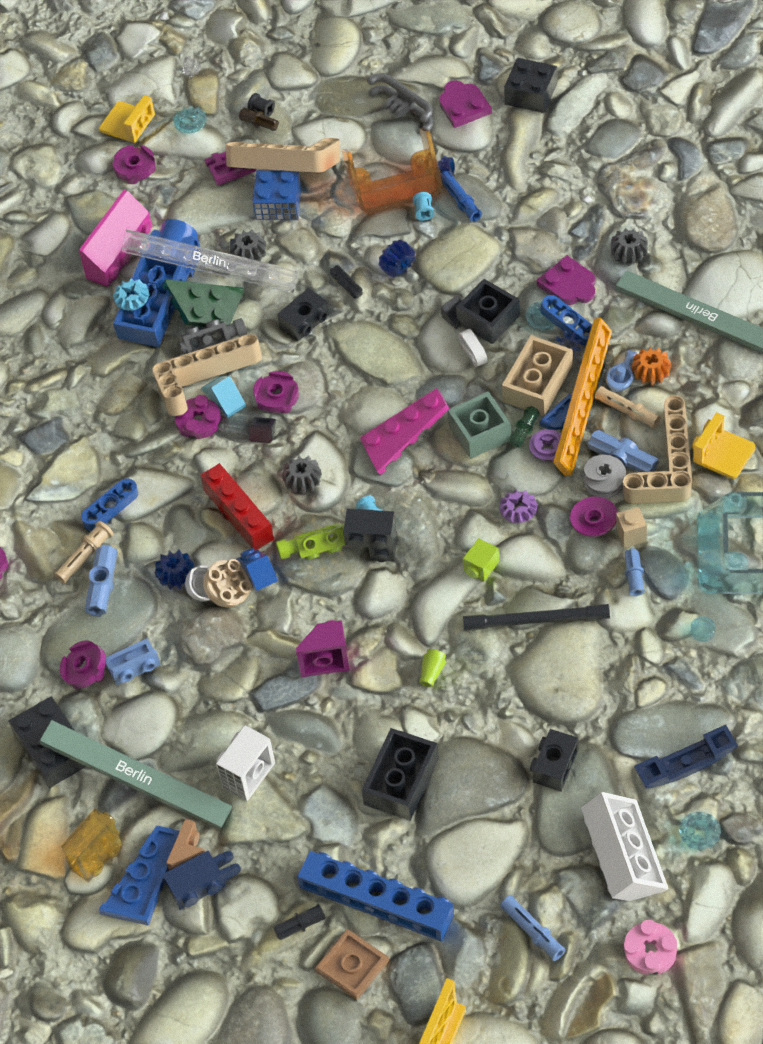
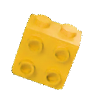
M716 412L711 420L708 419L706 421L701 436H696L693 441V462L728 478L736 479L755 451V444L724 430L725 416Z

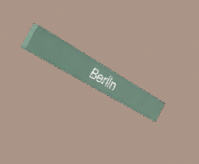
M627 270L616 284V291L763 353L762 327Z
M53 720L40 739V745L221 830L232 809L231 805Z

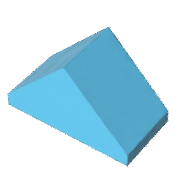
M219 376L202 387V391L210 400L216 403L227 418L246 407L230 376Z

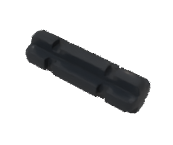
M335 265L330 269V275L347 292H350L349 294L354 299L363 295V289L358 284H355L356 282L339 265Z

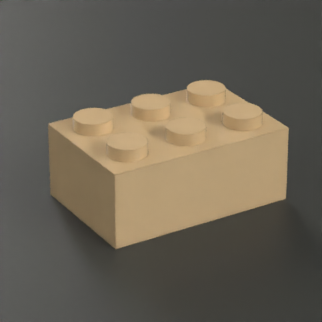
M531 335L502 384L503 402L545 416L573 367V350Z

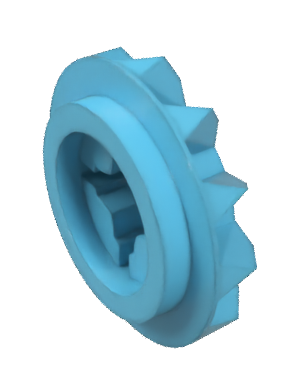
M130 279L128 282L122 281L120 286H115L114 302L123 310H136L147 302L149 298L148 288L140 279L137 281ZM134 290L135 295L131 294L127 297V292L131 293Z

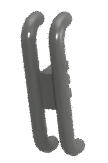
M377 73L367 79L369 85L380 81L389 85H377L371 88L368 92L371 97L380 93L387 94L390 98L383 104L386 109H389L390 112L395 113L398 117H402L405 113L411 111L420 117L422 122H426L421 128L422 133L430 132L434 121L432 117L433 109L429 102L385 73Z

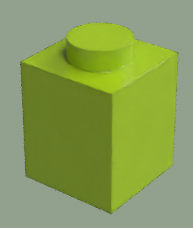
M478 538L463 558L464 572L473 579L477 578L485 582L499 563V548Z

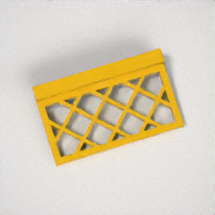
M446 979L419 1044L453 1043L466 1011V1006L457 1003L453 980Z

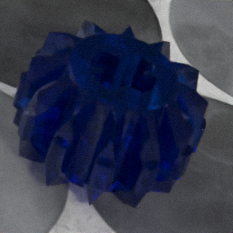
M402 239L394 240L391 245H387V248L382 250L383 254L379 256L380 261L378 265L392 278L400 277L403 272H407V269L412 267L411 263L415 261L414 256L416 252Z
M179 549L176 553H172L169 550L168 555L160 554V560L155 561L156 569L154 573L162 587L167 585L171 590L174 586H177L181 590L182 584H185L187 574L195 568V565L188 553L182 554Z

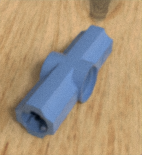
M597 430L592 433L588 442L589 449L601 455L616 457L623 463L625 468L628 467L637 472H655L659 464V458L638 449L637 445L628 438H621L619 440Z
M101 545V547L96 549L93 568L89 572L90 584L85 612L92 616L101 617L103 614H106L109 596L114 588L113 575L118 552L117 549L112 548L110 545Z

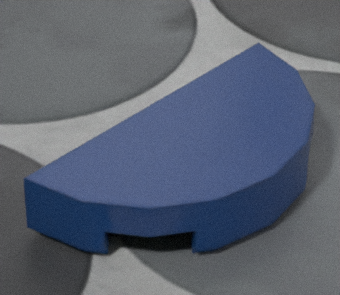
M569 393L539 421V426L550 430L563 429L572 395Z

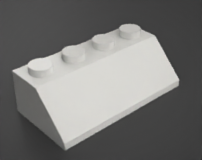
M601 792L581 807L584 822L588 827L592 845L596 850L600 868L603 871L608 885L607 888L612 898L632 901L668 890L637 800Z

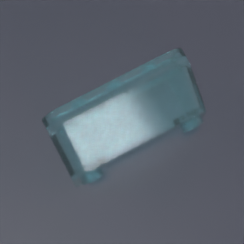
M730 492L701 510L697 515L698 587L705 593L763 594V569H749L748 559L744 554L728 552V518H763V492Z

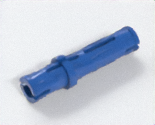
M450 171L441 173L439 181L456 200L458 208L466 213L470 221H478L482 216V212L475 205L471 195L466 194Z

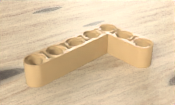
M324 138L311 146L247 142L226 143V165L228 167L324 172L340 162V139Z
M248 334L157 363L153 366L152 371L157 389L168 414L179 416L187 411L188 407L182 387L255 364L262 359V353L258 337Z
M671 395L664 401L663 419L668 471L627 474L623 478V499L628 503L682 502L691 496L692 475L684 399L678 395Z

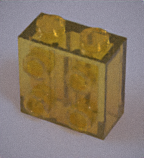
M96 809L85 818L61 845L69 869L88 883L93 877L98 876L102 872L107 861L110 858H114L122 846L119 838L120 833L115 826V819L107 812L102 814Z

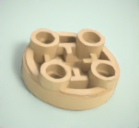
M236 559L217 561L204 574V590L210 600L219 606L226 608L238 606L248 597L252 590V583L249 581L240 562Z

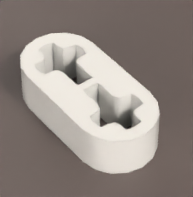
M467 329L458 333L460 343L474 366L478 367L487 363L486 353L472 330Z

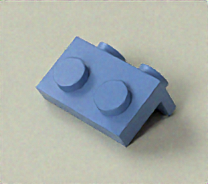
M147 638L106 657L105 665L115 684L118 685L129 682L144 672H150L161 664L156 650L153 649Z

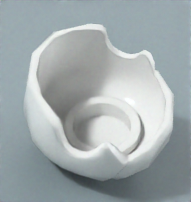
M197 566L186 576L185 588L194 600L200 602L210 600L203 586L204 574L209 566Z

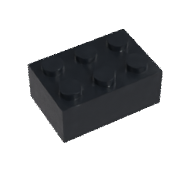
M52 696L8 720L15 738L48 788L87 767L40 745V739L52 720L74 730Z
M390 728L361 790L363 804L411 821L439 759L438 743Z

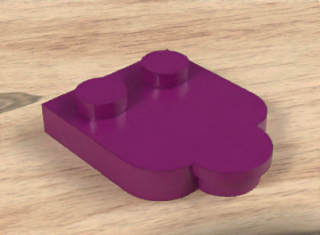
M457 80L450 81L444 87L445 92L440 95V107L454 128L492 114V107L474 84H463Z
M568 255L536 280L537 286L549 295L558 297L567 305H573L578 301L587 303L595 296L594 274Z

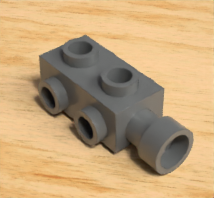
M242 318L234 320L229 325H226L224 321L219 322V319L206 322V327L198 329L197 326L186 329V334L180 335L182 341L179 342L183 355L231 340L230 338L247 335L246 326ZM214 331L219 332V337L217 339L212 338V333ZM196 338L198 345L193 347L191 340Z

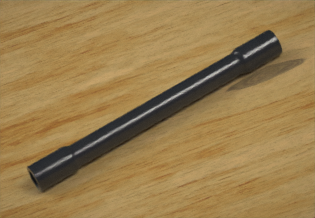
M601 604L580 608L496 615L463 616L465 631L499 626L583 619H609L610 610L609 604Z

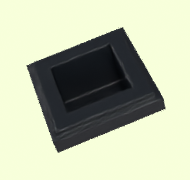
M455 296L441 307L442 318L456 330L461 327L457 323L456 306L462 301L458 296Z
M254 417L249 426V440L251 442L271 443L274 436L276 419Z

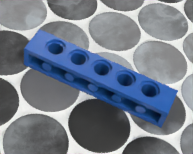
M310 851L297 876L299 887L303 890L440 942L443 941L454 917L453 904L444 897L430 896L420 888L414 887L412 889L406 887L396 879L391 878L388 880L382 878L372 870L364 871L358 869L348 861L340 862L334 860L323 852L316 853ZM327 874H335L332 878L324 877ZM350 883H358L355 887H348ZM375 891L382 892L379 896L371 895ZM399 900L406 901V903L403 905L395 904V902ZM423 909L430 910V912L427 914L418 913L420 910Z

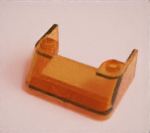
M425 128L419 129L424 150L417 151L411 156L410 165L412 171L371 181L370 174L366 169L354 167L352 154L349 150H341L349 183L358 206L363 212L372 214L412 203L413 196L419 192H428L432 197L437 196L441 192L442 180L429 130Z

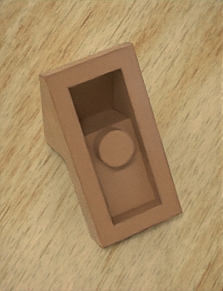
M184 820L167 860L169 871L205 852L203 848L196 847L199 840V832L197 831L195 821Z

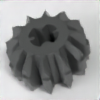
M625 227L623 232L617 231L616 235L612 236L611 253L615 256L616 261L622 260L624 264L631 262L634 265L635 260L642 261L643 256H646L648 252L647 237L644 236L642 231L636 232L635 227L632 230H627Z
M243 230L242 234L235 233V237L230 239V255H232L236 263L241 262L243 266L250 263L253 266L255 261L261 262L262 257L266 256V241L262 238L260 232L255 233L253 230L249 232Z
M300 455L296 460L290 458L289 464H284L282 479L288 490L292 489L295 494L302 491L305 495L306 490L314 492L315 486L320 485L321 469L318 462L311 460L309 455L304 459Z

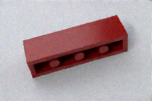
M220 463L200 474L205 493L251 548L258 550L274 540L272 525Z

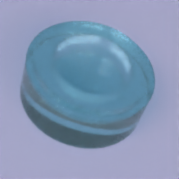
M705 616L695 618L691 623L692 637L701 642L711 640L715 635L716 626L714 621Z

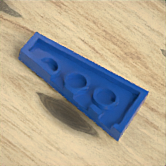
M156 825L139 850V855L135 861L130 863L125 870L126 874L119 884L116 883L106 903L103 902L98 909L101 915L149 926L165 883L162 874L169 871L167 860L176 842L179 830Z

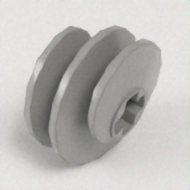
M603 454L589 459L584 466V487L587 492L594 497L611 498L618 495L623 490V478L626 476V469L623 463L616 457Z

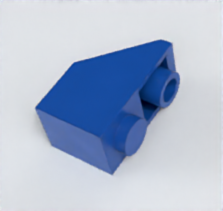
M251 548L240 553L241 557L236 559L243 567L254 590L258 591L278 581L268 555Z

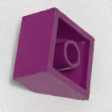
M329 620L325 623L317 624L296 647L301 678L350 671L342 620Z

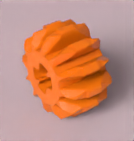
M649 347L648 351L641 349L639 354H635L632 371L636 380L641 379L643 385L646 382H650L653 386L655 381L662 384L663 378H668L671 362L668 359L667 352L661 353L660 348L652 350Z

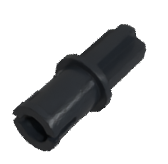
M317 904L305 912L295 913L294 917L276 925L274 932L279 940H283L299 931L305 932V928L325 920L326 917L321 906Z

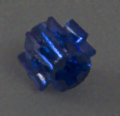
M563 330L564 335L562 337H555L560 342L558 345L561 346L565 344L566 339H569L570 342H575L570 349L573 352L575 350L581 352V348L577 344L582 342V338H575V330L572 334H567V331Z

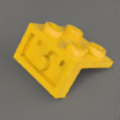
M144 95L135 106L118 101L100 125L99 131L135 143L155 115L152 98Z

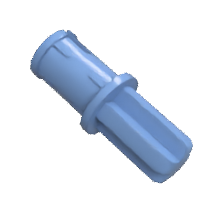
M631 548L625 551L627 568L625 576L628 577L629 594L631 596H640L645 592L642 579L644 569L641 568L639 551Z

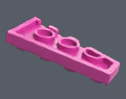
M437 388L360 437L374 467L380 475L387 470L385 467L392 460L396 461L402 455L401 452L409 444L413 445L419 439L418 435L424 429H429L449 410L445 399Z

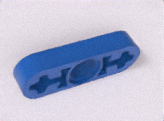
M553 295L544 297L540 305L541 314L576 342L586 346L592 324L558 297ZM563 317L572 318L574 323H565Z
M132 479L119 481L87 507L81 515L84 527L92 531L96 527L97 521L106 524L138 497L136 482ZM108 501L116 502V505L112 508L104 507V504Z

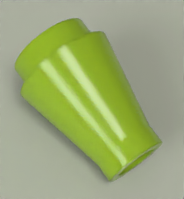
M428 649L427 653L423 654L421 678L419 681L421 685L433 687L434 682L446 664V655L443 652Z

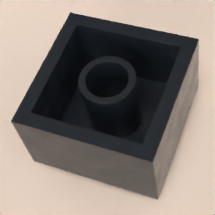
M517 58L504 85L505 105L545 113L557 86V66Z
M483 279L456 306L457 323L466 329H471L474 334L493 344L520 317V300L490 281Z

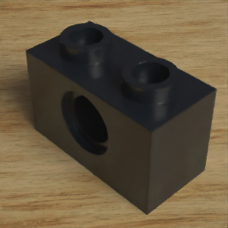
M307 288L277 314L279 328L295 340L300 341L304 336L309 335L312 329L319 323L327 319L329 316L328 302L310 288Z
M550 729L547 737L543 736L538 748L540 753L538 758H533L530 772H532L533 783L562 792L579 751V738ZM549 758H557L558 760H556V761H550V760H548V759H549Z

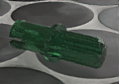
M528 406L522 418L516 422V429L510 440L511 445L517 448L521 447L526 436L532 433L533 425L540 415L537 408Z

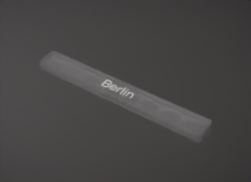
M126 229L121 252L293 293L295 290L298 270Z

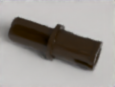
M243 107L239 112V119L241 121L251 123L256 128L264 127L276 131L279 125L278 120L263 115L264 113L261 111L255 112Z

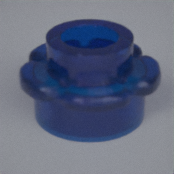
M443 156L438 161L439 173L450 171L451 174H454L455 163L452 157Z

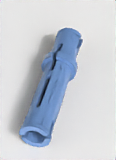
M512 895L502 901L500 908L532 938V943L535 946H540L553 961L558 960L564 954L565 948L550 935L551 931L547 927L543 928Z

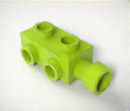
M344 524L328 525L314 531L304 532L288 541L285 539L276 541L280 559L289 558L291 554L298 552L301 558L310 560L319 557V553L324 551L334 553L342 550L341 546L345 545L343 535Z

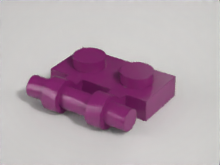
M226 151L219 154L218 152L213 153L211 157L204 159L206 166H209V171L216 185L256 172V169L228 167L226 165Z

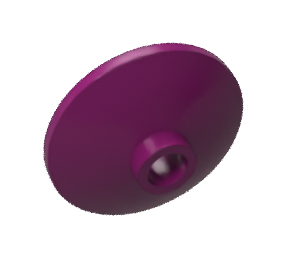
M588 497L579 501L573 507L570 513V521L572 527L578 533L584 536L596 537L604 535L614 528L617 523L616 513L618 512L615 505L608 499Z

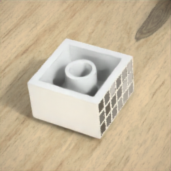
M246 725L233 736L231 745L226 751L220 753L216 762L222 788L245 801L249 800L275 764L270 738Z

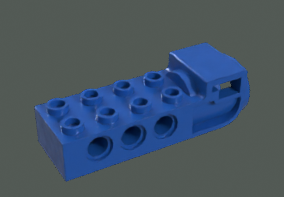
M168 219L162 223L160 230L154 229L151 232L132 277L134 281L140 279L143 284H146L149 298L142 307L136 310L128 311L119 308L113 323L118 339L160 347L175 310L171 302L173 297L168 289L164 290L162 283L165 279L186 281L188 276L193 277L199 260L193 259L194 251L200 252L202 255L198 233L188 223L177 219ZM134 290L131 293L127 292V297L131 294L135 295Z

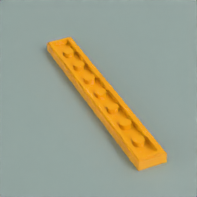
M601 317L593 321L553 461L564 476H571L573 474L612 334L611 329Z

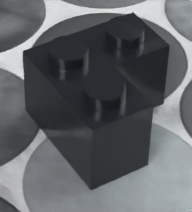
M347 509L343 530L345 546L355 548L369 547L370 560L394 562L397 545L394 511Z

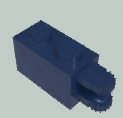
M206 851L162 874L166 887L179 910L195 905L198 900L207 895L216 894L225 886V881L240 873L241 867L238 863H233L221 870L219 869L233 860L234 856L231 851L223 852L215 857H212L210 852Z

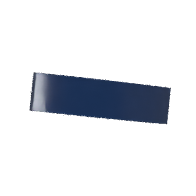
M725 724L703 734V740L661 759L658 756L652 757L635 765L634 768L645 789L658 787L678 781L705 769L728 755L738 745Z

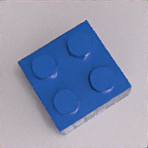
M256 170L253 196L255 219L298 220L301 196L299 171Z

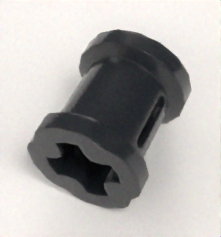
M253 93L249 98L247 107L252 111H261L264 113L263 115L269 117L274 112L275 101L271 99L266 100L260 94Z

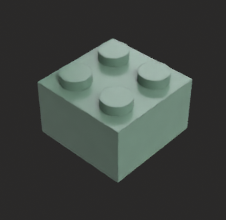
M489 391L448 410L449 427L470 459L511 441V423Z

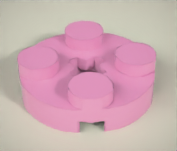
M645 920L641 924L634 926L625 937L624 952L626 961L631 968L641 974L663 973L676 960L677 940L674 934L664 925L655 923L652 920ZM654 944L657 951H649L647 953L645 952V945Z

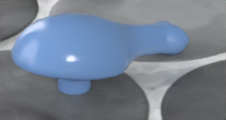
M628 350L625 353L624 361L608 370L606 383L611 391H624L632 383L633 371L631 365L635 354H637L636 352Z

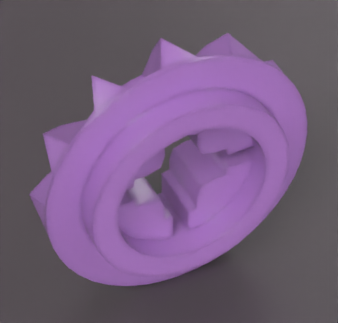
M550 429L535 433L529 442L530 452L534 455V458H540L543 463L545 460H552L553 462L561 433ZM544 444L547 445V446H549L550 444H552V449H550V448L544 449Z
M516 489L513 493L507 492L506 496L501 498L500 513L510 522H526L532 519L537 512V502L534 495H529L526 490L519 492ZM520 501H522V506H519L518 509L516 508V510L514 511V504H518Z

